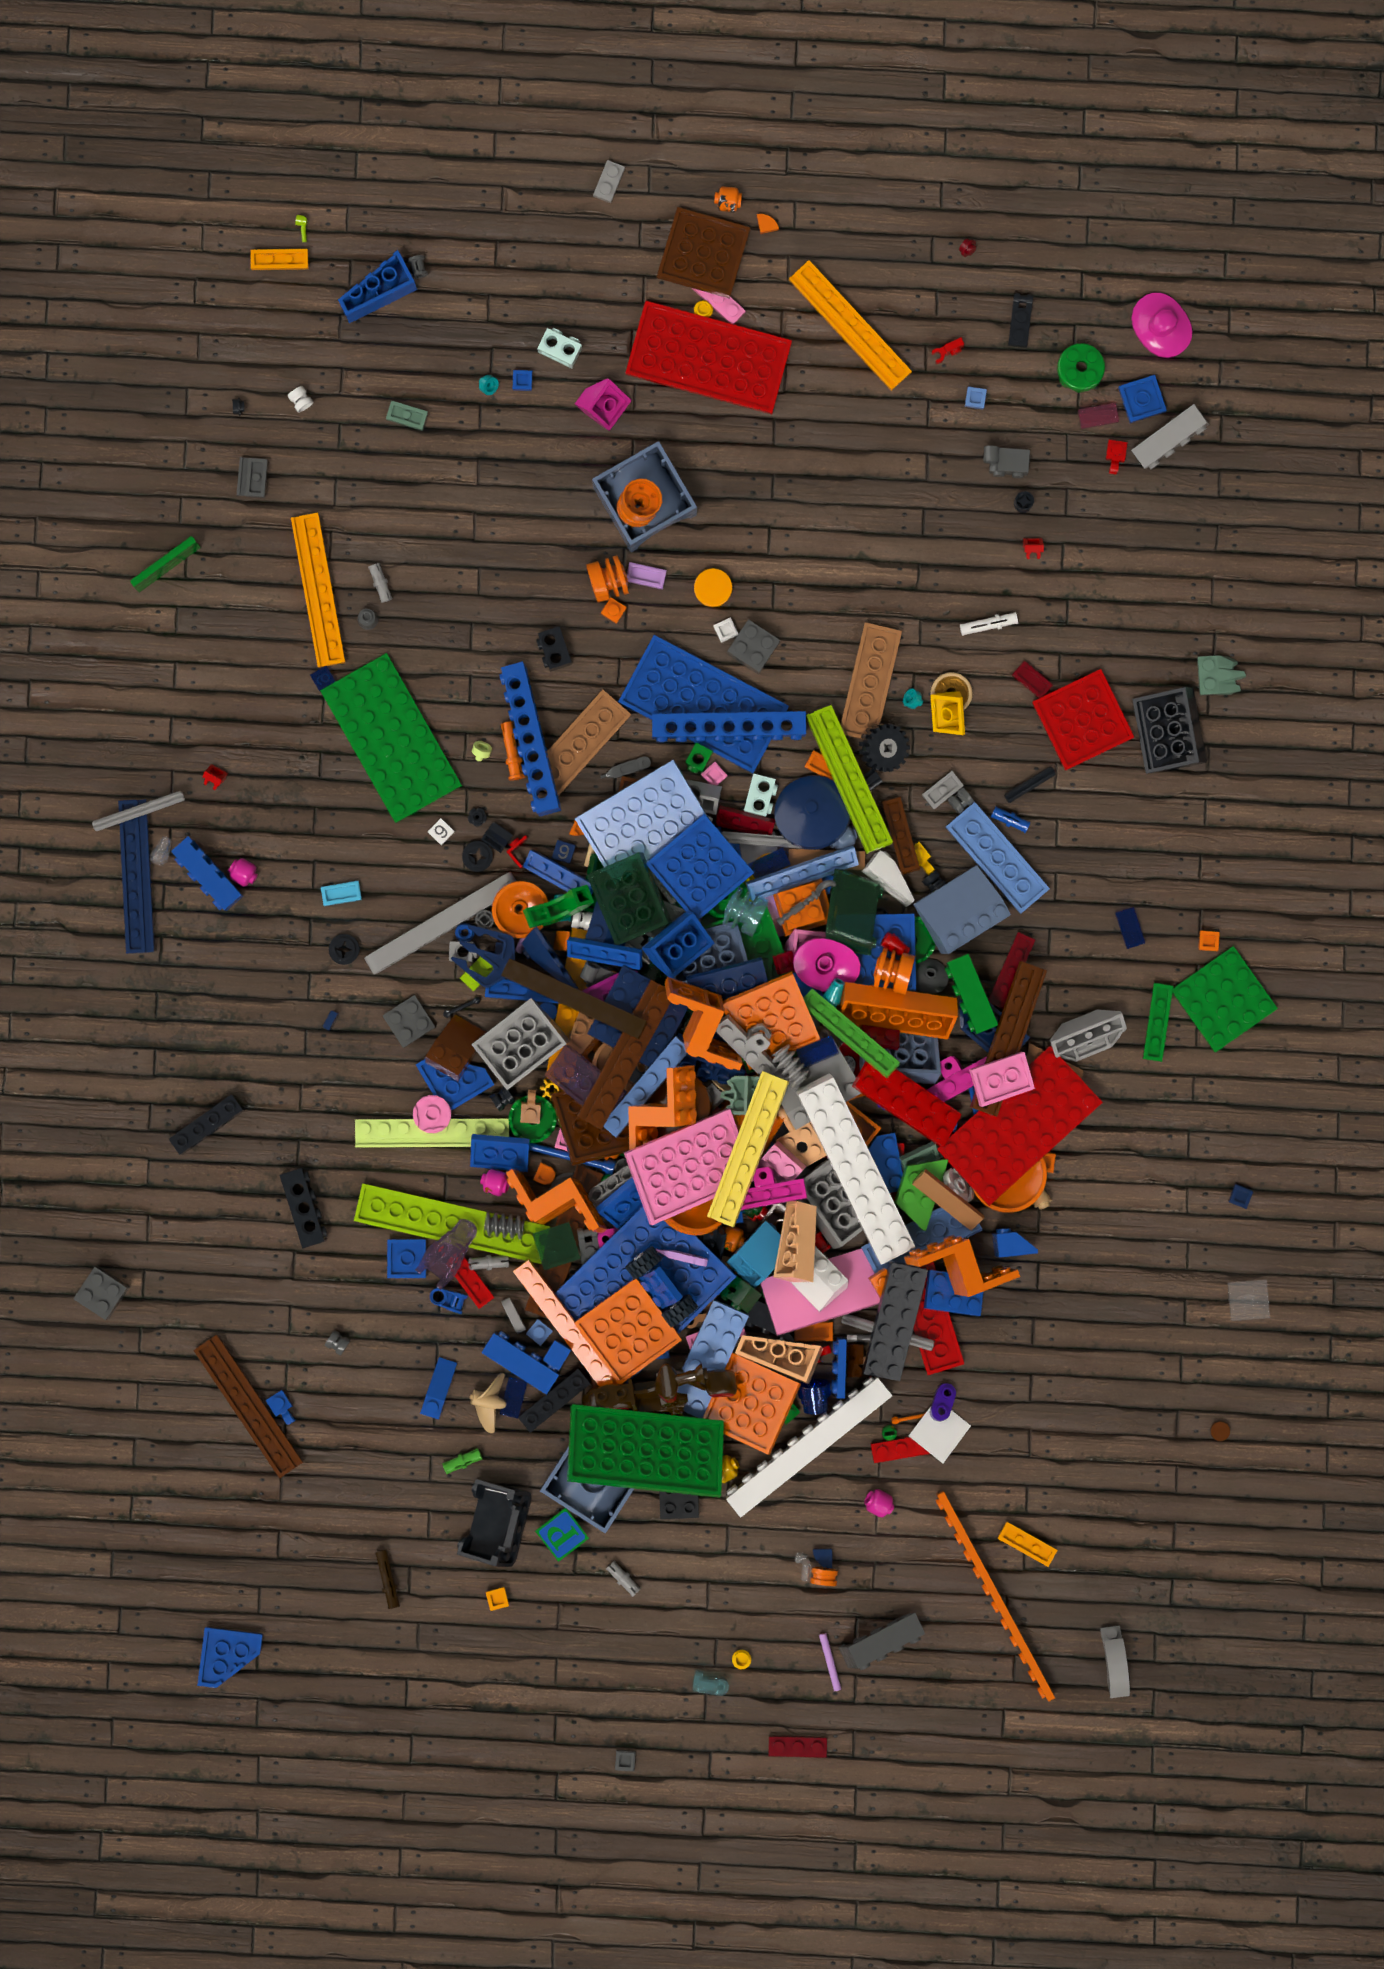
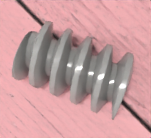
M788 1044L772 1055L775 1056L772 1063L779 1062L778 1070L784 1068L781 1075H789L786 1080L793 1081L790 1086L793 1089L809 1078L806 1077L809 1070H801L804 1063L797 1064L800 1058H792L795 1051L788 1052L791 1046Z

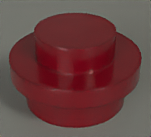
M968 238L965 239L959 248L961 255L964 257L971 256L976 250V241Z

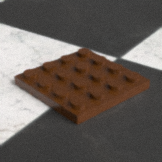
M677 207L657 278L730 299L750 227Z
M593 1084L551 1094V1100L572 1166L629 1151V1124L618 1137H615L604 1127L601 1130L577 1117ZM625 1094V1095H620V1097H619V1099H618L616 1105L614 1106L613 1110L617 1107V1105L622 1101V1099H623L627 1094Z

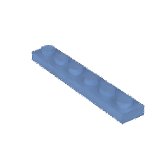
M849 846L746 882L750 900L753 902L859 865L855 847Z
M675 1036L612 1111L604 1128L613 1136L618 1137L629 1124L628 1106L646 1104L667 1079L666 1068L677 1067L688 1054L685 1051L682 1040Z

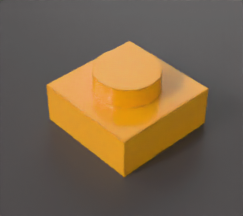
M505 1587L486 1591L490 1611L509 1606Z

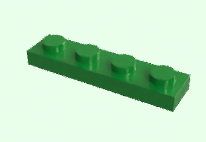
M1153 983L1142 1059L1159 1062L1163 1060L1173 986Z

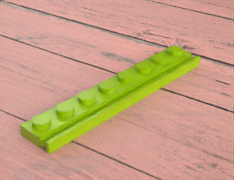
M832 705L807 714L806 720L866 854L891 845L893 843Z

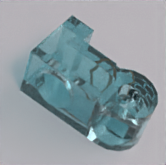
M695 1670L692 1691L723 1696L728 1692L729 1684L725 1678L704 1677L703 1671Z

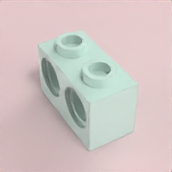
M547 328L537 348L538 353L572 369L582 350V344L572 336L569 338L563 336V333L555 328L552 330ZM555 339L557 344L550 347L547 345V341ZM567 347H572L575 351L573 354L567 355L564 353V350Z
M753 774L744 812L764 817L767 814H771L773 803H770L771 796L776 795L778 785L775 784L776 779ZM765 782L769 785V790L762 792L759 790L758 785ZM756 801H762L765 807L763 810L758 811L754 808L753 804Z

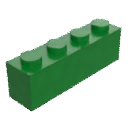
M969 954L947 962V967L944 969L947 977L952 978L955 984L952 986L955 996H960L962 1003L959 1005L963 1014L967 1013L969 1018L967 1025L970 1031H974L976 1035L998 1026Z

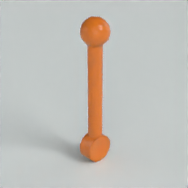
M925 1413L902 1418L893 1417L891 1421L892 1424H898L901 1421L922 1418Z

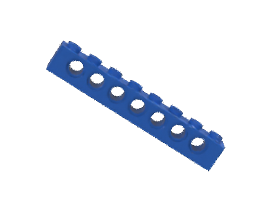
M519 662L501 667L500 680L502 685L506 686L504 697L506 703H510L511 710H508L510 720L515 723L516 728H513L515 739H519L520 746L517 747L520 758L523 757L524 760L522 770L524 776H528L529 782L526 783L528 793L532 794L534 800L531 801L532 810L539 817L562 811L526 665L524 662ZM515 681L521 683L519 688L512 689V684ZM518 700H525V704L522 707H516ZM528 717L529 723L524 726L521 725V720ZM527 736H534L532 743H525ZM532 754H538V759L535 762L529 761ZM537 772L543 773V777L540 780H534V775ZM546 790L547 796L543 799L539 798V792Z
M806 711L652 714V739H656V742H668V739H675L676 742H687L688 738H695L696 742H704L706 738H714V741H725V738H733V741H744L745 738L752 737L753 741H762L764 737H771V740H783V737H791V740H802V737H806ZM785 721L790 722L792 728L789 731H784L781 728V724ZM750 722L754 728L752 731L747 732L743 729V724ZM770 722L773 728L771 731H764L762 724ZM688 723H693L696 726V730L689 733L685 730V726ZM707 723H713L715 730L707 732L704 726ZM725 723H732L735 727L734 730L731 732L725 731L723 728ZM668 724H675L677 730L674 733H669L666 730Z

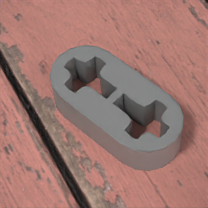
M508 1297L501 1301L516 1333L519 1334L526 1330L511 1298Z

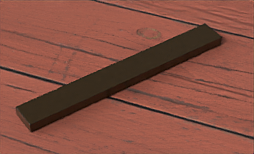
M510 958L501 974L502 977L634 1038L640 1039L648 1023L646 1020Z

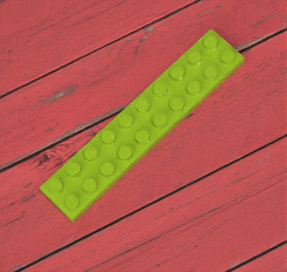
M363 1183L354 1217L356 1222L525 1261L530 1259L531 1262L538 1264L542 1263L550 1226L525 1221L521 1240L518 1239L517 1234L514 1239H511L510 1233H508L506 1238H503L502 1232L499 1237H496L494 1231L491 1236H488L487 1231L485 1230L484 1232L487 1213L485 1211Z

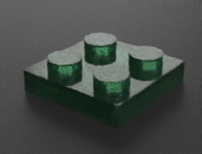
M570 1222L532 1233L544 1270L581 1259Z

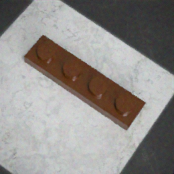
M901 797L883 801L882 805L901 875L920 870Z

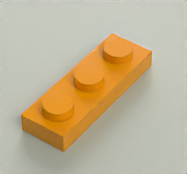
M308 249L251 250V270L309 269Z
M1007 1521L997 1539L1049 1567L1058 1551Z

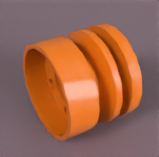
M636 479L626 485L617 501V512L620 519L632 527L648 525L654 519L662 504V494L659 487L647 479Z
M617 555L613 556L614 565L612 566L609 559H605L606 568H602L598 561L586 564L597 603L610 600L609 590H613L616 597H619V587L622 588L624 595L629 594L627 575Z
M883 948L882 953L877 959L873 975L874 987L878 988L880 980L885 981L883 990H886L891 982L893 983V992L906 995L915 955L903 953L900 960H895L896 951L893 950L891 958H887L888 949Z

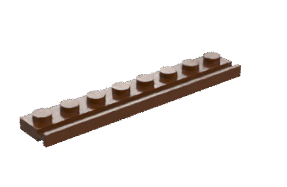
M1022 961L1019 962L985 1064L1019 1053L1047 970ZM975 1092L970 1108L997 1117L1003 1100L981 1107Z
M653 980L649 981L632 1015L648 1022L640 1039L624 1032L621 1033L580 1108L577 1117L601 1130L603 1129L671 1003L667 999L664 986Z
M577 1165L572 1178L579 1180L586 1193L589 1194L590 1190L601 1182L603 1174ZM575 1206L558 1216L539 1269V1273L554 1293L564 1284L579 1243L577 1228L584 1229L585 1227L584 1220L586 1219L582 1213L579 1214ZM530 1295L525 1310L547 1318Z
M218 1334L193 1350L279 1479L302 1464V1459Z

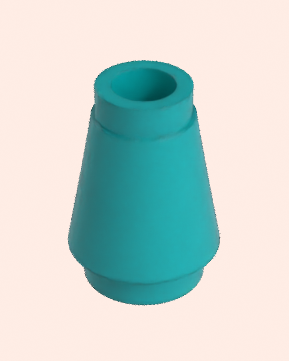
M838 978L833 980L822 996L835 1008L841 1003L845 984L843 980Z

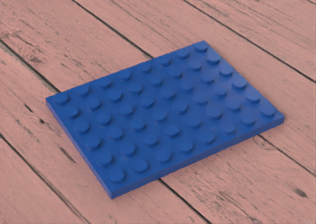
M642 1206L555 1294L576 1321L633 1280L625 1266L651 1246L655 1250H676L705 1257L708 1259L706 1267L674 1260L658 1253L662 1259L653 1267L655 1269L660 1266L682 1296L689 1294L698 1305V1308L692 1314L674 1326L679 1334L737 1275L696 1235L681 1233L670 1227L664 1220L650 1225ZM669 1306L661 1309V1311L664 1312ZM637 1372L635 1375H633V1376L630 1377L629 1379H633L639 1372Z

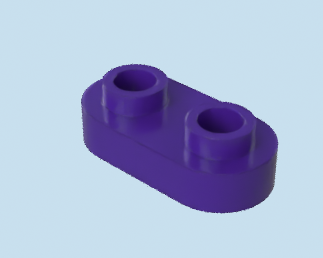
M942 1384L936 1389L930 1408V1416L935 1421L941 1422L950 1416L956 1397V1390L951 1384ZM945 1390H948L950 1393L948 1397L944 1395ZM939 1408L944 1410L943 1415L938 1413Z

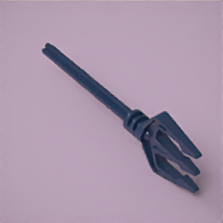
M468 925V928L479 937L487 934L504 943L503 951L498 955L478 949L475 944L459 942L470 953L478 954L493 966L492 972L487 977H483L469 969L466 960L451 957L453 962L482 987L490 988L506 979L501 974L509 958L516 961L514 939L508 934Z

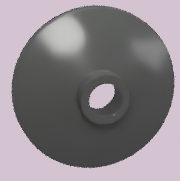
M926 959L916 964V990L920 993L932 995L942 992L947 986L949 979L944 969L945 966L934 959ZM931 972L934 974V976H928L927 973Z

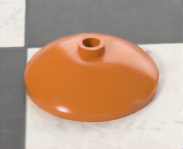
M511 882L502 887L493 900V920L504 934H508L513 938H526L533 928H529L523 910L546 903L548 899L544 892L531 882ZM521 904L522 908L520 910H516V905ZM541 925L537 927L541 930L544 926Z

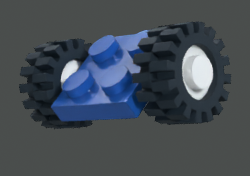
M651 1246L632 1259L625 1268L634 1280L638 1278L645 1291H648L654 1303L660 1309L669 1306L662 1313V1317L670 1327H674L698 1308V1305L689 1294L685 1296L680 1294L660 1266L653 1269L662 1258L655 1248Z

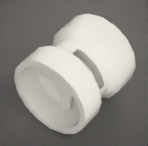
M303 386L294 389L288 394V398L291 402H294L298 413L306 410L314 403L311 397L306 395L307 391Z
M580 911L573 915L571 928L577 929L581 927L588 931L593 912L584 913Z

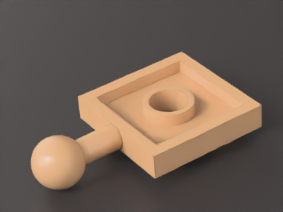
M780 1106L777 1115L781 1119L784 1118V1124L789 1133L778 1138L776 1142L779 1141L806 1166L827 1156L811 1122L795 1130L783 1107ZM799 1142L807 1144L808 1149L806 1152H800L797 1149Z

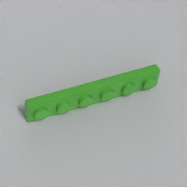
M811 989L803 998L809 1013L883 1076L888 1078L900 1065L896 1058L814 989Z

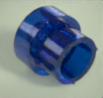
M811 1379L809 1384L802 1381L799 1382L801 1385L798 1390V1398L801 1399L804 1413L822 1414L829 1410L828 1397L831 1396L830 1381L826 1379Z

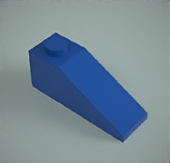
M441 1357L438 1358L420 1414L440 1419L457 1362Z

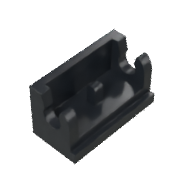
M720 1225L716 1230L708 1234L698 1235V1238L722 1260L727 1234L722 1225Z

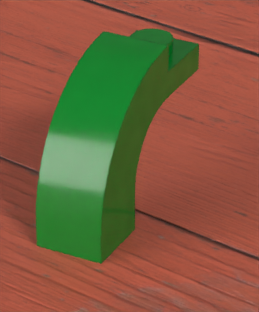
M588 885L570 889L567 893L552 901L526 908L523 912L529 928L541 925L546 926L579 913L593 904L594 900Z

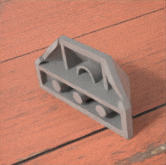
M1095 1010L1061 1024L1050 1039V1043L1056 1058L1061 1057L1077 1062L1111 1048L1127 1027L1121 1011Z

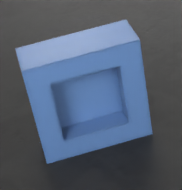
M968 387L965 407L984 409L987 389Z
M537 1319L526 1335L541 1346L553 1330Z

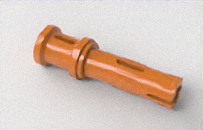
M504 722L501 724L508 758L505 763L509 768V781L524 779L526 776L523 774L521 765L523 760L518 754L517 743L513 733V722Z

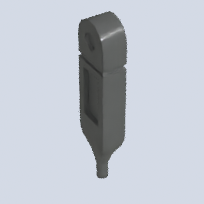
M641 757L616 765L606 774L601 775L600 778H620L640 770H645L650 767V759L648 757Z

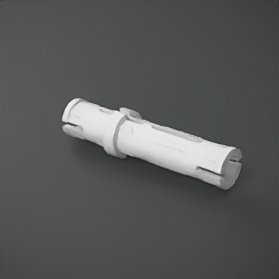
M1016 612L1001 616L996 614L995 617L960 624L962 636L995 628L999 630L1004 626L1018 624ZM1005 619L1007 620V621H1004V622L991 624V622H996V621L1005 620ZM987 624L986 626L971 628L973 626Z

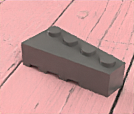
M908 1613L887 1623L886 1628L884 1626L876 1628L870 1632L868 1637L864 1635L853 1639L854 1644L850 1646L845 1644L839 1646L838 1648L847 1667L864 1670L871 1666L870 1662L874 1660L878 1662L887 1658L889 1652L893 1651L896 1653L904 1649L903 1645L909 1642L914 1644L920 1641V1636L924 1635L925 1632L916 1613Z

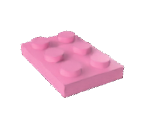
M1019 1052L969 1069L979 1106L981 1107L1035 1089L1025 1052Z

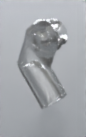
M804 1552L796 1553L795 1562L802 1563L801 1580L810 1581L812 1566L809 1558Z

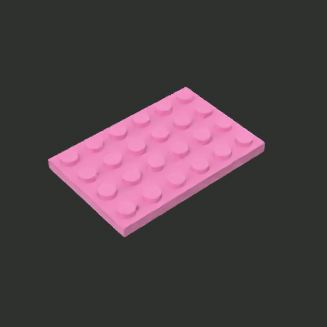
M729 1108L697 1121L696 1124L687 1125L624 1152L650 1225L657 1224L714 1199L739 1133Z

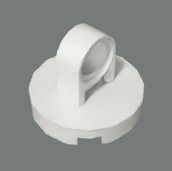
M954 1168L944 1172L943 1181L946 1186L965 1201L973 1200L974 1192L972 1188L968 1186L967 1182Z

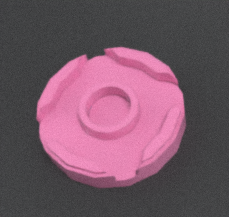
M428 1095L416 1103L413 1109V1119L420 1130L426 1133H438L448 1126L451 1120V1109L445 1099L436 1095Z

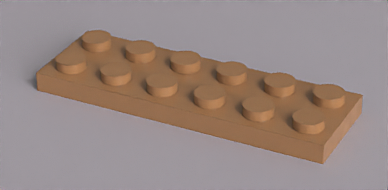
M865 622L841 721V727L845 736L864 740L861 736L862 734H867L865 730L872 728L871 725H879L881 723L902 631Z
M604 690L595 697L547 751L558 797L631 717V714ZM537 772L534 775V780H540L543 777V773Z

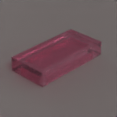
M1116 403L1078 410L1081 429L1119 422Z

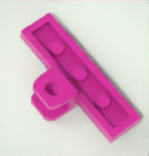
M950 1056L942 1060L940 1068L945 1080L930 1087L927 1091L943 1102H946L970 1089L974 1085L969 1069L984 1065L987 1056L963 1069L956 1057ZM949 1063L952 1064V1068L950 1070L948 1069Z
M769 1167L758 1168L753 1177L755 1188H749L741 1210L806 1199L804 1179L776 1183L772 1169ZM766 1173L767 1177L762 1179L761 1176Z

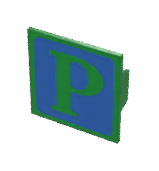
M564 1508L535 1531L558 1562L589 1539L567 1508Z

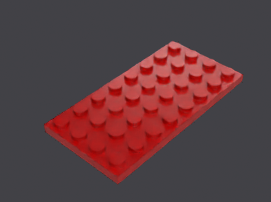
M645 301L625 375L772 415L792 340Z
M1051 1046L1029 1065L1035 1089L1004 1099L997 1117L978 1111L949 1137L944 1147L940 1146L937 1148L938 1152L948 1160V1163L988 1206L994 1203L1103 1103L1061 1057H1055Z

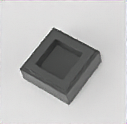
M616 1750L615 1770L634 1771L636 1751Z

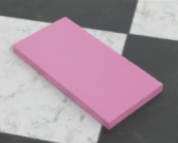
M862 1249L828 1259L848 1279V1288L820 1312L789 1281L771 1276L760 1283L777 1336L879 1304L880 1298L868 1279L874 1272Z

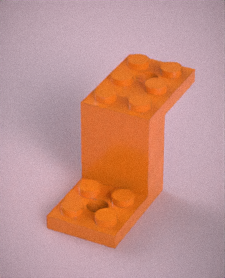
M667 977L665 981L667 999L673 1004H682L693 1010V1014L683 1034L685 1051L692 1057L699 1056L705 1058L710 1063L722 1064L727 1069L740 1070L743 1064L741 1056L728 1043L713 1038L725 1012L722 996Z
M694 1065L666 1068L667 1104L648 1103L628 1106L629 1150L657 1139V1127H678L696 1124V1073Z
M511 1169L506 1172L508 1176L506 1180L512 1189L515 1188L518 1193L516 1198L521 1205H525L527 1209L526 1215L531 1222L534 1221L544 1225L575 1206L579 1214L582 1213L586 1219L584 1223L589 1230L598 1233L608 1230L579 1180L570 1177L537 1198L521 1171Z
M951 1235L945 1237L941 1243H930L926 1245V1249L912 1250L909 1252L910 1255L904 1257L907 1265L918 1267L943 1258L954 1294L971 1297L1020 1277L1018 1269L1003 1267V1265L992 1268V1272L987 1274L986 1272L980 1273L970 1240L961 1236L955 1237Z

